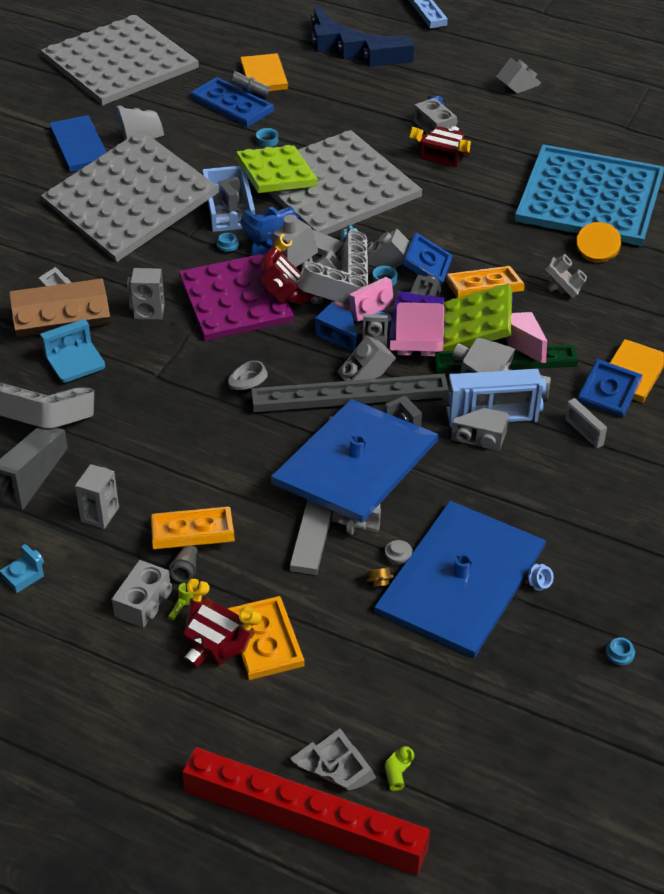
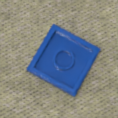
M415 233L411 238L401 264L419 275L435 277L439 280L441 286L453 255L420 234Z
M596 359L578 396V401L624 418L641 383L643 374Z

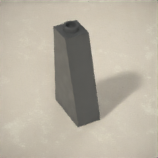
M38 427L0 458V504L20 510L26 507L67 450L65 430L57 427Z

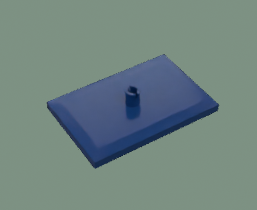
M351 399L271 476V484L363 523L438 441V434Z
M449 501L374 607V613L475 658L526 578L530 568L543 551L546 540Z

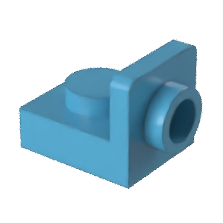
M26 544L20 547L22 557L0 570L1 578L16 593L44 577L42 568L44 561L37 550L32 551Z

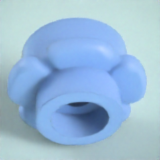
M534 564L528 573L529 584L534 586V589L537 591L550 587L553 582L552 570L544 564Z

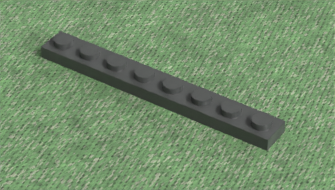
M445 374L251 388L253 411L263 412L346 405L351 399L366 404L390 402L405 395L409 400L448 397L449 389Z

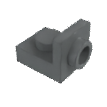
M235 177L220 181L219 200L229 213L238 211L237 202H239L240 196L239 178Z
M417 275L411 293L436 296L441 291L440 282L430 275Z
M406 395L385 404V413L421 427L422 413Z

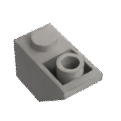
M510 58L496 76L516 93L526 91L541 84L535 78L538 74L530 68L527 69L528 66L520 59L516 62Z
M398 229L390 233L385 232L379 240L367 244L368 265L377 267L385 265L393 268L400 266L410 241Z
M364 314L363 339L369 336L387 346L388 315Z
M366 336L337 373L344 381L375 379L386 371L396 357L383 343Z
M482 408L457 417L453 420L451 440L500 451L507 432L509 413Z

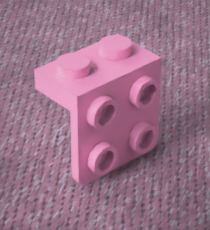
M384 277L350 293V305L337 301L332 303L351 311L352 318L355 321H363L364 314L382 312L394 305L392 281Z
M399 303L397 305L396 340H390V350H397V355H412V351H421L420 356H435V351H443L444 305L441 303Z

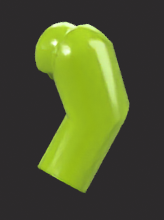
M407 746L396 750L385 763V771L391 791H399L405 787L402 773L414 759L413 750Z

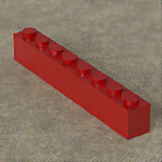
M197 747L183 770L184 790L188 794L416 876L419 874L428 851L430 829Z

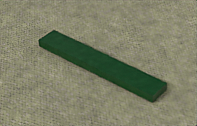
M574 345L547 346L546 363H541L515 349L508 369L577 367L578 357ZM437 351L435 356H433L436 374L460 373L463 361L452 356L454 351Z

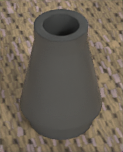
M194 545L182 546L181 551L169 566L170 575L177 582L186 583L196 575L197 548Z

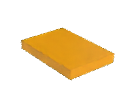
M278 53L240 57L245 76L249 78L254 77L255 81L270 86L269 91L288 89V82Z
M510 266L446 275V283L457 298L508 283L512 292L524 291L523 281Z
M624 339L610 363L643 374L641 383L632 400L644 403L664 368V352Z
M230 507L151 514L153 549L235 541Z
M280 596L227 608L239 615L242 607H253V612L260 613L262 617L258 625H252L254 636L250 639L246 651L240 654L249 680L304 667L303 655Z

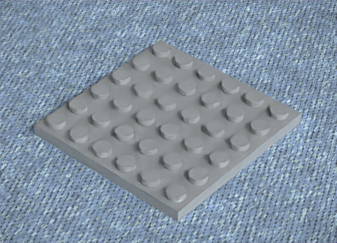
M131 15L126 19L114 21L107 26L98 27L96 30L82 33L80 36L66 39L58 44L49 45L41 50L44 59L101 105L199 67L197 59L137 15Z
M141 130L41 196L43 202L118 262L219 193L217 185Z
M351 130L298 150L318 178L317 186L267 192L283 208L292 206L296 216H299V220L309 225L312 230L325 235L422 196V189Z

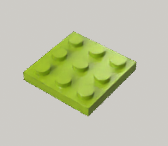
M285 145L275 148L265 147L264 149L236 151L237 162L258 193L317 186L318 178L295 146Z
M509 283L444 302L443 351H454L458 343L468 348L472 347L477 338L494 341L511 336L512 289Z

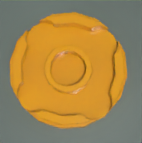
M593 222L584 226L577 236L578 252L582 254L584 259L593 263L609 261V259L614 258L618 254L621 247V236L618 230L604 222Z

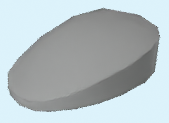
M248 361L230 375L228 379L229 387L237 390H251V388H256L265 381L268 372L263 363Z

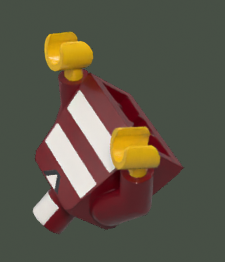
M438 126L432 132L424 135V130L416 127L411 128L409 138L414 139L421 145V159L457 168L461 155L462 157H469L471 154V141L464 140V133L456 126L450 128Z
M282 234L275 241V247H271L260 261L263 274L260 282L279 302L303 305L316 295L305 292L297 286L301 274L300 271L280 253V251H285L292 244V240L285 244L282 241L285 234Z
M190 579L187 589L193 595V598L189 602L184 637L191 650L184 657V660L195 669L206 658L217 665H222L228 659L246 651L250 639L254 636L252 625H258L262 617L260 613L253 612V607H242L238 615L207 597L205 600H202V596L209 592L208 583L201 581L199 584L198 579Z

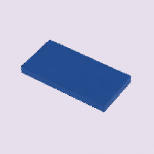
M218 77L190 92V99L245 127H249L274 111V105Z
M89 115L49 123L51 132L70 172L81 170L107 153Z

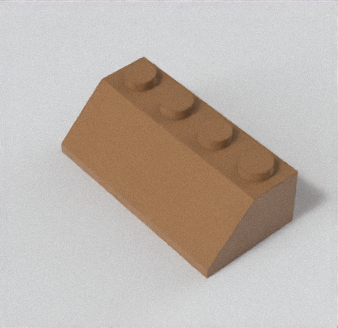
M103 278L10 291L11 308L17 337L41 334L86 319L89 327L110 324V313Z

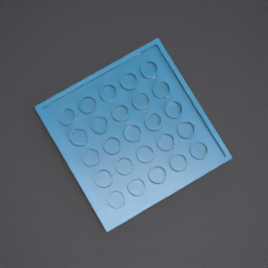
M543 144L515 214V221L578 234L584 226L590 223L604 222L618 230L621 242L643 246L663 177L664 167Z

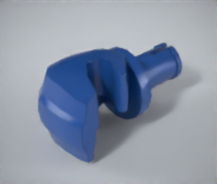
M292 206L279 211L274 207H269L264 210L263 217L255 216L246 210L241 216L240 224L244 233L256 242H263L272 238L274 231L283 226V218L286 215L292 214L296 216V212Z

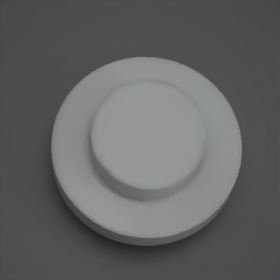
M395 540L387 544L385 555L391 564L401 566L411 557L412 548L405 541Z

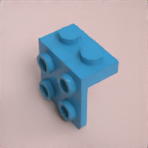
M86 319L40 334L44 356L61 382L72 381L105 368L104 360L91 343L89 324Z

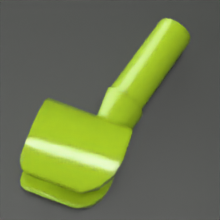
M186 583L179 585L178 601L168 615V619L172 621L184 605H189L190 599L193 598L192 594L185 592Z

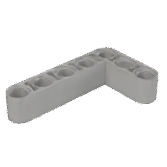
M350 230L341 249V270L315 262H306L298 279L297 286L305 292L350 305L349 294L368 285L367 237L359 231Z
M0 383V415L43 428L62 426L94 415V390L81 387L47 396Z

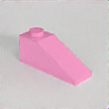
M512 313L511 336L505 337L507 344L541 363H546L547 339L533 313Z

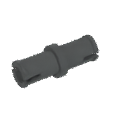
M236 71L233 72L230 83L245 88V91L254 92L264 98L267 97L270 86L255 81L254 77L249 78Z

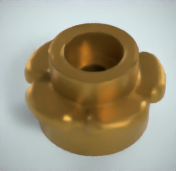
M389 567L368 571L369 579L366 580L367 582H372L373 587L389 584V579L393 578V575H390Z

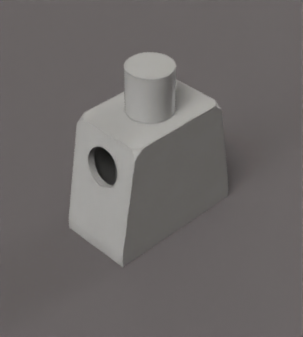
M290 214L283 218L284 225L272 234V247H275V241L282 234H285L282 241L288 244L292 240V244L285 251H280V253L297 267L318 253V248L311 227L297 219L295 215Z
M477 338L471 348L458 343L452 356L463 361L460 373L500 371L501 365L510 366L515 349L486 339Z

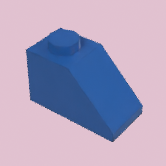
M331 303L315 318V336L353 353L357 348V331L351 311Z

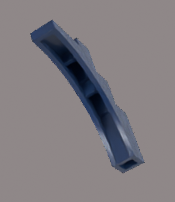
M321 6L313 7L311 24L312 26L314 25V33L311 34L312 45H315L317 52L337 50L341 52L343 59L363 57L364 60H367L370 67L414 61V44L410 36H379L355 31L332 20L323 11Z

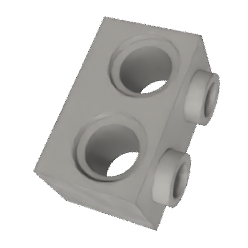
M435 98L414 105V122L426 133L432 132L438 126L450 128L457 125V116Z
M133 268L132 277H128L127 288L128 291H132L129 306L130 309H134V318L162 320L165 306L162 269Z
M90 464L75 485L80 519L83 523L105 529L119 508L115 473L107 468Z
M139 560L112 598L114 617L144 628L149 619H153L156 616L162 600L167 599L171 593L172 584L170 583L169 570Z

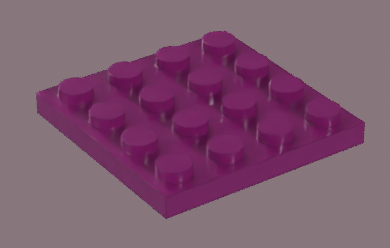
M266 253L179 271V278L204 341L294 322V315L289 303L279 302L260 282V278L263 275L260 261Z

